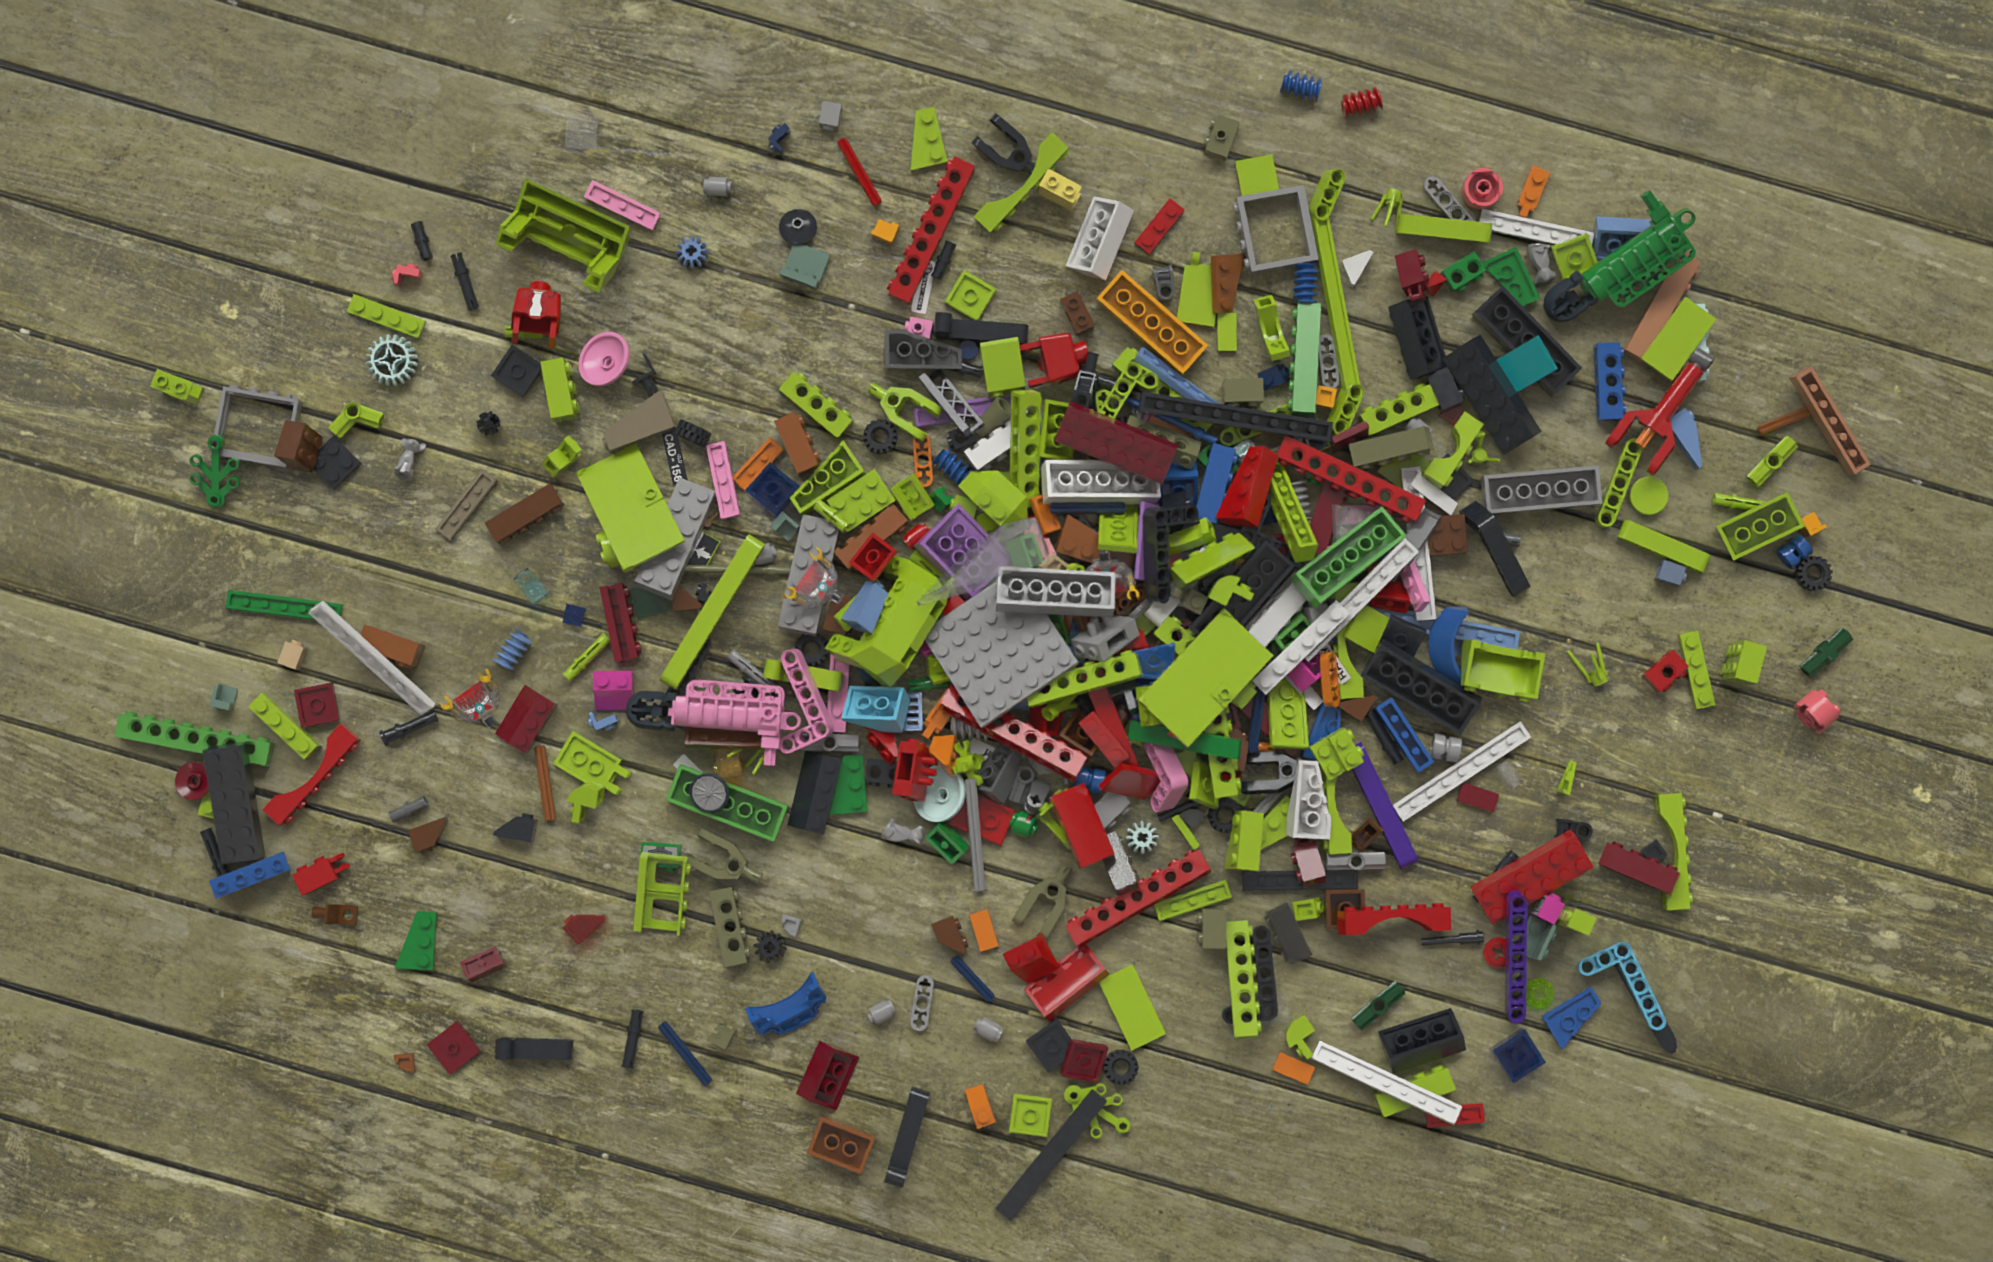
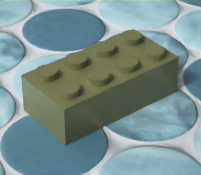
M1426 426L1349 444L1353 465L1360 468V470L1372 469L1374 464L1381 466L1389 465L1395 459L1397 461L1410 460L1411 455L1427 456L1430 455V451L1434 450L1430 429Z

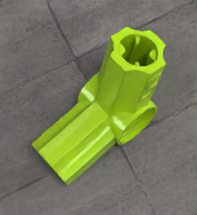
M350 402L345 405L342 413L328 428L342 439L356 422L379 429L384 420V413L361 406L355 402ZM357 407L358 413L352 417L350 410Z

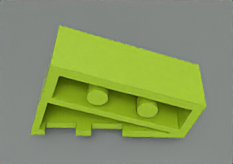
M1235 811L1232 818L1233 825L1224 869L1259 871L1264 813Z

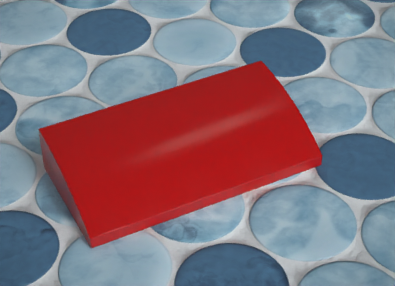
M1085 783L1049 797L1079 869L1115 854Z
M1087 945L1079 949L1075 948L1057 962L1060 967L1059 969L1034 980L1024 988L1048 1022L1110 975Z

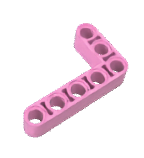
M798 649L783 652L781 662L809 725L781 738L779 749L786 754L824 739L834 732V725L805 658ZM790 653L795 656L794 663L789 660ZM798 671H801L803 674L801 681L797 678ZM806 688L811 692L810 698H807L804 694ZM813 706L818 708L819 713L817 716L812 713ZM821 724L826 726L825 734L820 731ZM804 732L809 734V741L803 738ZM788 739L791 740L793 744L791 749L788 748L786 745V741Z
M1141 742L1160 779V783L1150 799L1151 807L1154 812L1173 809L1188 786L1187 775L1172 747Z

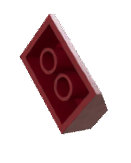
M524 685L495 734L508 744L528 754L558 704Z
M819 1040L796 1094L809 1102L837 1110L860 1057Z

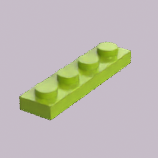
M353 294L347 310L350 314L420 339L426 321L355 294Z
M1699 631L1679 634L1683 659L1689 666L1686 672L1695 709L1714 706L1715 700Z

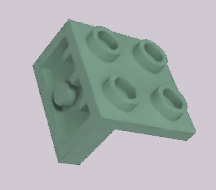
M793 245L785 267L781 268L780 276L817 291L829 259V254L805 245Z
M1528 915V957L1541 961L1542 958L1545 959L1549 951L1547 946L1550 941L1554 940L1557 934L1555 925Z

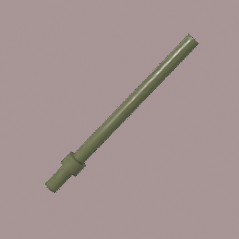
M687 565L685 572L724 573L728 566ZM768 565V567L753 566L748 574H768V576H776V574L789 575L791 567H776V565Z

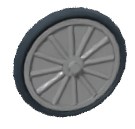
M704 773L693 780L690 787V797L698 809L714 813L726 806L729 800V788L720 776L713 773Z

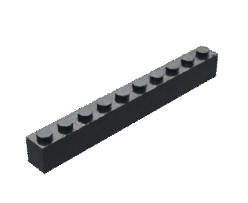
M1148 392L1141 393L1138 412L1287 435L1321 442L1330 441L1333 422Z

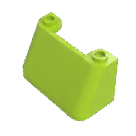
M1473 639L1463 640L1461 686H1465L1464 690L1476 692V689L1517 696L1519 701L1531 702V699H1538L1545 653H1533L1526 650L1506 648L1485 642L1481 643V641Z

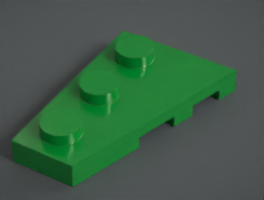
M1517 247L1482 262L1490 274L1523 307L1540 299Z
M863 754L843 756L829 815L868 812Z
M416 912L394 969L434 970L437 912Z

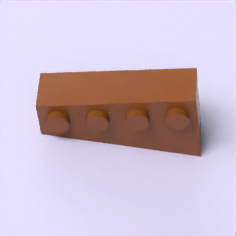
M893 503L876 516L871 524L865 525L858 532L857 536L848 539L841 550L838 547L834 551L835 555L850 572L852 570L857 571L849 563L872 532L889 544L893 540L891 537L896 532L900 534L907 528L908 520Z
M1065 515L1054 548L1055 551L1109 569L1112 566H1117L1116 571L1130 574L1135 559L1134 555L1128 552L1098 550V533L1070 515ZM1108 553L1109 560L1101 561L1100 554Z

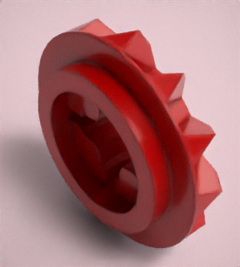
M1492 938L1485 944L1483 950L1484 959L1490 966L1494 968L1505 967V938ZM1500 947H1502L1501 952L1503 953L1505 958L1501 956L1495 958L1496 953L1494 952V950H1492V948L1499 949Z

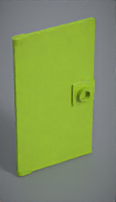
M637 443L576 472L623 572L626 573L634 569V567L685 542Z
M1223 608L1212 622L1137 700L1188 748L1273 655Z

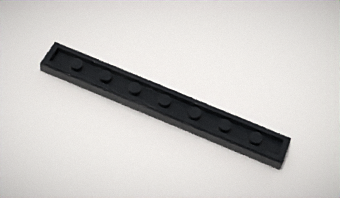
M1093 1088L1089 1091L995 1209L1010 1221L1106 1104L1107 1100Z

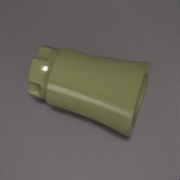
M997 396L988 409L979 417L983 421L984 426L977 430L976 433L981 437L987 438L994 430L1011 419V405L1004 398Z

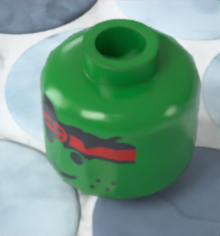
M1025 811L1015 812L1009 823L1011 832L1024 839H1028L1031 835L1035 836L1039 825L1036 824L1037 818Z

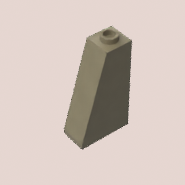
M658 391L604 431L602 441L605 449L609 448L611 452L676 429L663 392Z

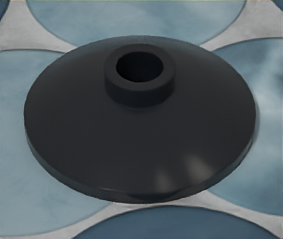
M794 209L784 214L781 218L779 231L786 242L793 245H803L810 242L816 235L817 222L810 212L803 209ZM800 222V226L797 227L794 225L795 223Z

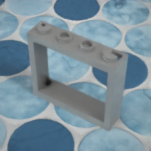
M1304 185L1236 197L1235 203H1233V212L1238 217L1236 228L1237 232L1241 233L1240 248L1245 253L1246 259H1243V263L1249 275L1295 267L1298 263L1312 264L1319 260ZM1294 194L1306 256L1256 265L1244 203Z
M238 385L223 386L214 434H220L223 438L225 436L232 395L293 406L291 421L299 422L303 402L297 399L298 396L286 394V397L278 396L279 393L267 391V394L260 393V390L256 388H248L247 391L241 390V386ZM213 440L212 444L217 446V442ZM220 449V457L231 459L236 457L240 461L290 469L278 458Z

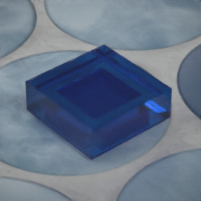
M566 604L562 623L582 627L586 608Z

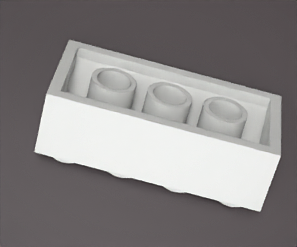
M1094 196L1066 267L1092 278L1106 281L1134 210L1120 201Z

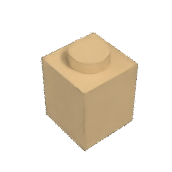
M293 639L291 642L285 641L277 663L300 670L307 648L302 647V642Z

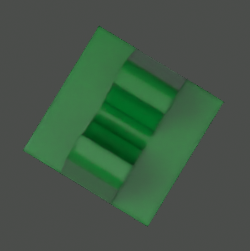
M938 487L929 496L935 504L933 507L938 513H941L951 503V499H953L952 495L947 497L944 494L945 487Z

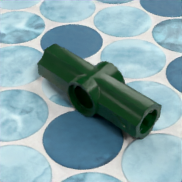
M1843 627L1838 629L1828 640L1820 643L1813 650V653L1799 665L1801 671L1809 678L1815 676L1825 665L1830 664L1839 656V652L1853 640L1852 635Z
M1394 980L1377 996L1371 998L1351 1019L1363 1030L1377 1017L1384 1014L1406 992ZM1377 1000H1381L1383 1008L1377 1011L1374 1009V1003Z

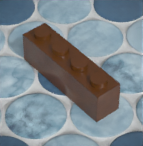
M549 483L485 522V525L496 543L506 544L513 539L512 536L516 533H519V535L529 530L528 526L535 523L537 525L546 519V515L550 513L553 515L561 511V506L564 505V502L553 484Z

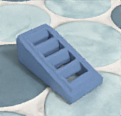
M908 692L909 698H918V702H910L909 706H918V709H910L907 713H918V717H907L906 715L903 731H923L922 692ZM907 721H919V725H907Z

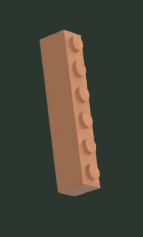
M1694 258L1660 282L1624 347V354L1643 363L1640 358L1668 321L1673 311L1681 303L1680 298L1682 294H1686L1690 289L1691 284L1689 282L1691 278H1695L1700 271V267H1698L1701 262L1700 260ZM1675 261L1670 264L1669 268L1674 266Z
M1804 367L1791 375L1789 379L1845 472L1855 475L1871 465L1813 367Z

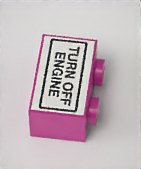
M1548 893L1537 900L1531 915L1555 925L1565 904L1560 902L1562 898Z

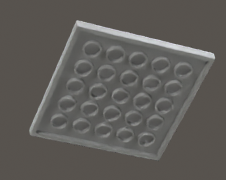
M997 581L935 622L925 638L926 643L982 729L1079 664L1047 614L996 611Z

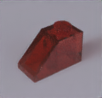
M571 914L564 921L566 925L562 929L579 945L608 916L604 914H577L573 916Z

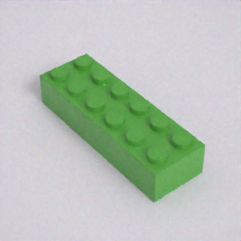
M1380 507L1314 558V560L1296 572L1291 581L1313 608L1317 609L1394 549L1407 535L1386 510Z
M682 764L679 765L666 801L776 842L789 805L725 781L729 788V800L726 806L718 812H704L694 805L690 797V787L693 780L704 773Z

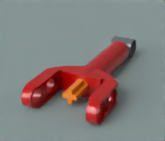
M1698 347L1689 359L1690 363L1686 364L1657 406L1649 410L1640 409L1626 412L1605 444L1613 448L1614 445L1621 441L1634 421L1638 420V423L1645 427L1635 441L1638 446L1645 448L1654 434L1663 440L1666 439L1650 461V466L1647 469V473L1654 476L1675 448L1670 419L1704 374L1702 371L1706 372L1715 358Z

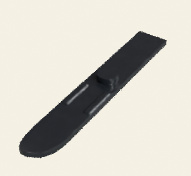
M1622 948L1617 953L1619 956H1624L1626 951ZM1628 963L1625 967L1626 972L1629 974L1634 973L1635 966L1632 963ZM1614 964L1616 971L1635 1001L1618 964ZM1638 980L1634 984V989L1638 992L1642 991L1644 985ZM1649 998L1643 1001L1645 1009L1652 1007V1001ZM1654 1016L1651 1019L1652 1025L1658 1027L1661 1024V1019L1658 1016ZM1667 1021L1663 1029H1651L1663 1049L1672 1054L1676 1052V1038Z

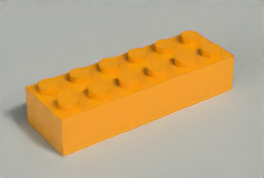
M1123 270L1117 274L1096 298V302L1182 376L1208 347V344Z

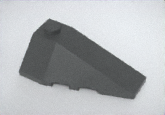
M885 330L883 370L962 369V349L913 334L906 330Z
M1016 729L1009 730L1014 735L1019 733ZM999 742V745L993 752L990 750L986 754L988 758L981 764V769L977 770V773L983 779V783L981 785L976 783L977 793L990 800L1004 804L1013 788L1022 754Z

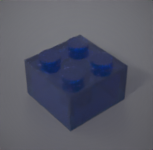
M769 462L745 492L750 499L776 519L792 502L790 497L800 486Z
M1520 1028L1489 1048L1512 1083L1517 1082L1546 1063L1527 1031L1523 1028Z

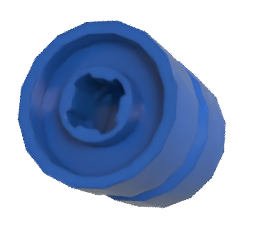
M1798 533L1788 540V544H1783L1776 550L1778 558L1789 569H1793L1800 563V559H1805L1813 553L1810 544Z
M1089 766L1083 767L1074 786L1085 783L1089 792L1100 794L1099 784L1104 780L1106 771L1097 768L1091 770Z

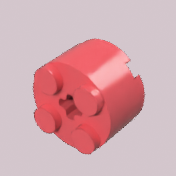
M1488 168L1476 169L1468 175L1462 184V198L1468 207L1476 210L1488 209L1500 198L1503 191V183L1499 175L1493 172V170ZM1480 186H1482V189H1486L1484 193L1478 189Z
M1821 689L1819 691L1810 690L1794 705V708L1798 709L1795 712L1798 718L1809 729L1811 727L1817 729L1815 731L1817 734L1825 731L1838 719L1841 713L1839 707L1832 704L1827 699L1828 695Z

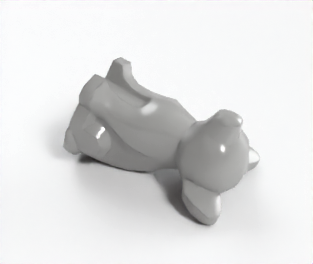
M1530 244L1527 246L1529 259L1538 270V274L1534 279V285H1538L1540 282H1549L1552 278L1556 277L1555 272L1549 269L1548 250L1551 248L1550 245Z
M403 438L401 443L405 452L401 455L398 465L395 466L394 474L403 480L412 481L414 454L424 451L426 444H419L415 439L407 440Z
M891 818L881 838L892 842L910 840L912 843L921 846L923 827L917 826L911 830L907 826L896 824L895 819Z

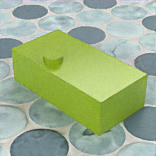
M1787 491L1718 524L1716 527L1734 561L1805 527V524Z

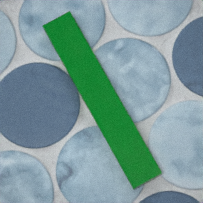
M228 590L225 609L315 620L309 614V611L322 601ZM325 602L342 618L343 604Z
M1130 720L1128 736L1130 740L1230 759H1240L1241 739L1202 732L1187 748L1179 739L1167 735L1169 730L1164 725L1141 726L1139 720Z

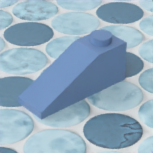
M1684 408L1673 415L1670 421L1674 441L1696 470L1702 466L1697 426L1693 413Z

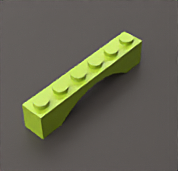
M1051 132L1039 145L1035 168L1026 183L1015 193L1004 199L987 202L975 214L974 218L989 232L993 230L997 232L1004 225L1002 221L1005 217L1010 218L1017 211L1015 208L1019 202L1023 204L1030 197L1028 194L1032 188L1036 190L1039 187L1041 179L1047 170L1054 171L1056 169L1055 163L1058 160L1062 162L1069 155V152H1067L1069 147Z
M1351 581L1330 599H1334V602L1337 600L1340 603L1358 585V582ZM1346 624L1334 636L1336 637V644H1333V652L1351 677L1342 685L1340 680V699L1364 697L1363 678L1353 667L1347 653L1346 638L1342 637L1347 628Z
M1319 766L1323 782L1322 787L1327 799L1328 813L1331 816L1330 839H1322V849L1327 854L1352 853L1351 833L1343 824L1336 808L1335 784L1337 777L1328 781Z
M1682 793L1656 794V814L1669 830L1674 847L1673 866L1678 868L1677 872L1681 874L1674 887L1672 896L1662 892L1663 910L1690 909L1693 897L1689 893L1691 875L1688 874L1687 866L1690 865V858L1686 854L1688 836L1685 835L1684 828L1687 827L1686 816H1683V808L1686 806L1685 797H1682Z

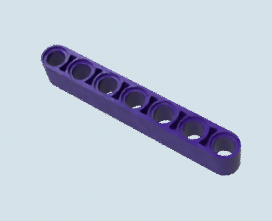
M1359 742L1355 746H1359L1364 753L1362 759L1364 762L1354 767L1352 771L1378 825L1384 829L1382 833L1397 864L1402 870L1419 862V859L1363 744Z
M1519 890L1510 891L1506 898L1505 1012L1513 1023H1521L1526 1017L1528 904L1526 898ZM1516 898H1521L1518 904H1513ZM1515 917H1521L1519 922L1513 923ZM1520 935L1518 941H1512L1513 937ZM1515 954H1520L1518 959L1512 960ZM1514 973H1520V975L1517 978H1512V975ZM1520 991L1517 996H1512L1513 992ZM1519 1009L1516 1015L1511 1014L1513 1010Z

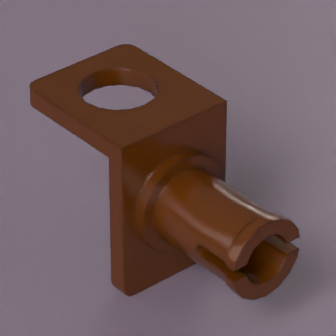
M327 904L326 907L314 906L311 914L314 919H324L325 924L356 925L358 906ZM347 909L353 913L351 920H346L344 917V912Z

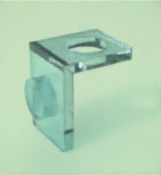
M529 568L524 569L513 578L514 582L524 591L533 605L548 595L545 587ZM529 575L526 581H520L523 576Z

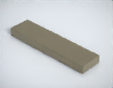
M481 469L435 530L452 541L498 480Z

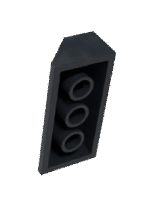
M1428 297L1413 303L1408 299L1389 306L1390 318L1394 325L1395 335L1398 339L1410 380L1426 377L1446 368L1447 365L1442 359L1446 355Z
M805 751L788 826L825 834L843 759Z
M1451 1008L1378 1031L1393 1074L1466 1051L1464 1035Z

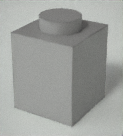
M828 101L822 102L819 126L822 127V130L833 132L839 129L842 104Z

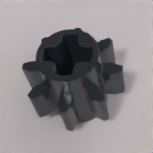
M490 411L479 415L480 420L476 422L477 428L481 433H485V436L498 432L497 427L501 426L496 414Z

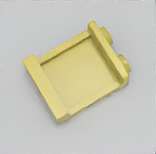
M1048 169L1039 185L1038 194L1072 212L1081 196L1079 192L1082 187Z

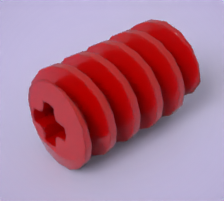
M1376 87L1372 89V93L1369 89H1366L1364 94L1362 91H1358L1357 96L1352 92L1350 98L1347 94H1344L1341 100L1345 119H1347L1348 113L1354 117L1355 111L1361 116L1363 109L1369 114L1371 107L1374 112H1377V106H1380L1381 110H1383L1382 98Z

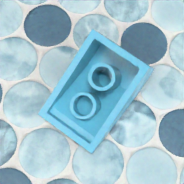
M849 686L841 719L882 732L902 733L910 699L904 687Z

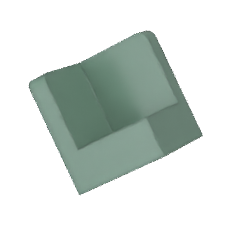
M783 511L770 525L786 541H790L800 529V526Z
M215 684L210 706L233 711L238 689Z

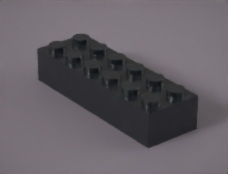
M1503 285L1472 314L1508 353L1539 335L1558 368L1536 381L1550 397L1555 395L1582 369Z
M1481 334L1442 358L1503 455L1542 432Z
M1264 539L1233 574L1240 577L1237 583L1238 586L1243 583L1251 587L1250 592L1254 593L1251 601L1234 592L1226 606L1211 599L1203 608L1201 614L1197 615L1188 627L1195 634L1199 635L1223 608L1243 626L1296 565Z
M1383 638L1362 669V677L1461 735L1481 705L1482 697L1472 691L1464 690V686H1461L1459 683Z
M247 742L209 746L202 751L221 864L258 860L265 855Z

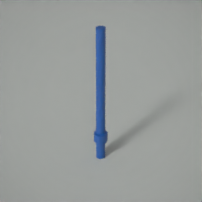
M1128 396L1125 403L1138 409L1139 401ZM1152 415L1193 434V437L1199 440L1202 438L1212 444H1216L1218 437L1205 432V429L1199 426L1196 428L1177 418Z

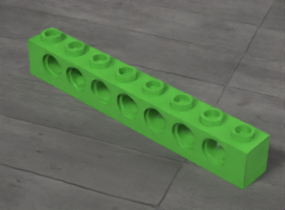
M129 711L118 715L114 737L203 754L202 750L211 746L210 739L215 736L218 740L217 745L229 744L232 740L236 743L247 742V747L250 744H254L255 752L249 754L250 763L270 766L274 743H270L269 738L258 737L255 740L250 739V735L243 733L234 736L231 735L232 731L222 729L218 733L213 732L212 727L201 726V729L193 728L194 724L182 722V725H177L175 720L165 718L161 722L156 721L155 716L144 715V718L137 717V713ZM137 722H140L142 724V729L140 732H136L135 730V724ZM157 725L161 728V733L158 736L153 732ZM175 729H177L180 732V736L177 740H175L172 736V733ZM194 733H197L199 736V740L196 743H193L191 740V736Z

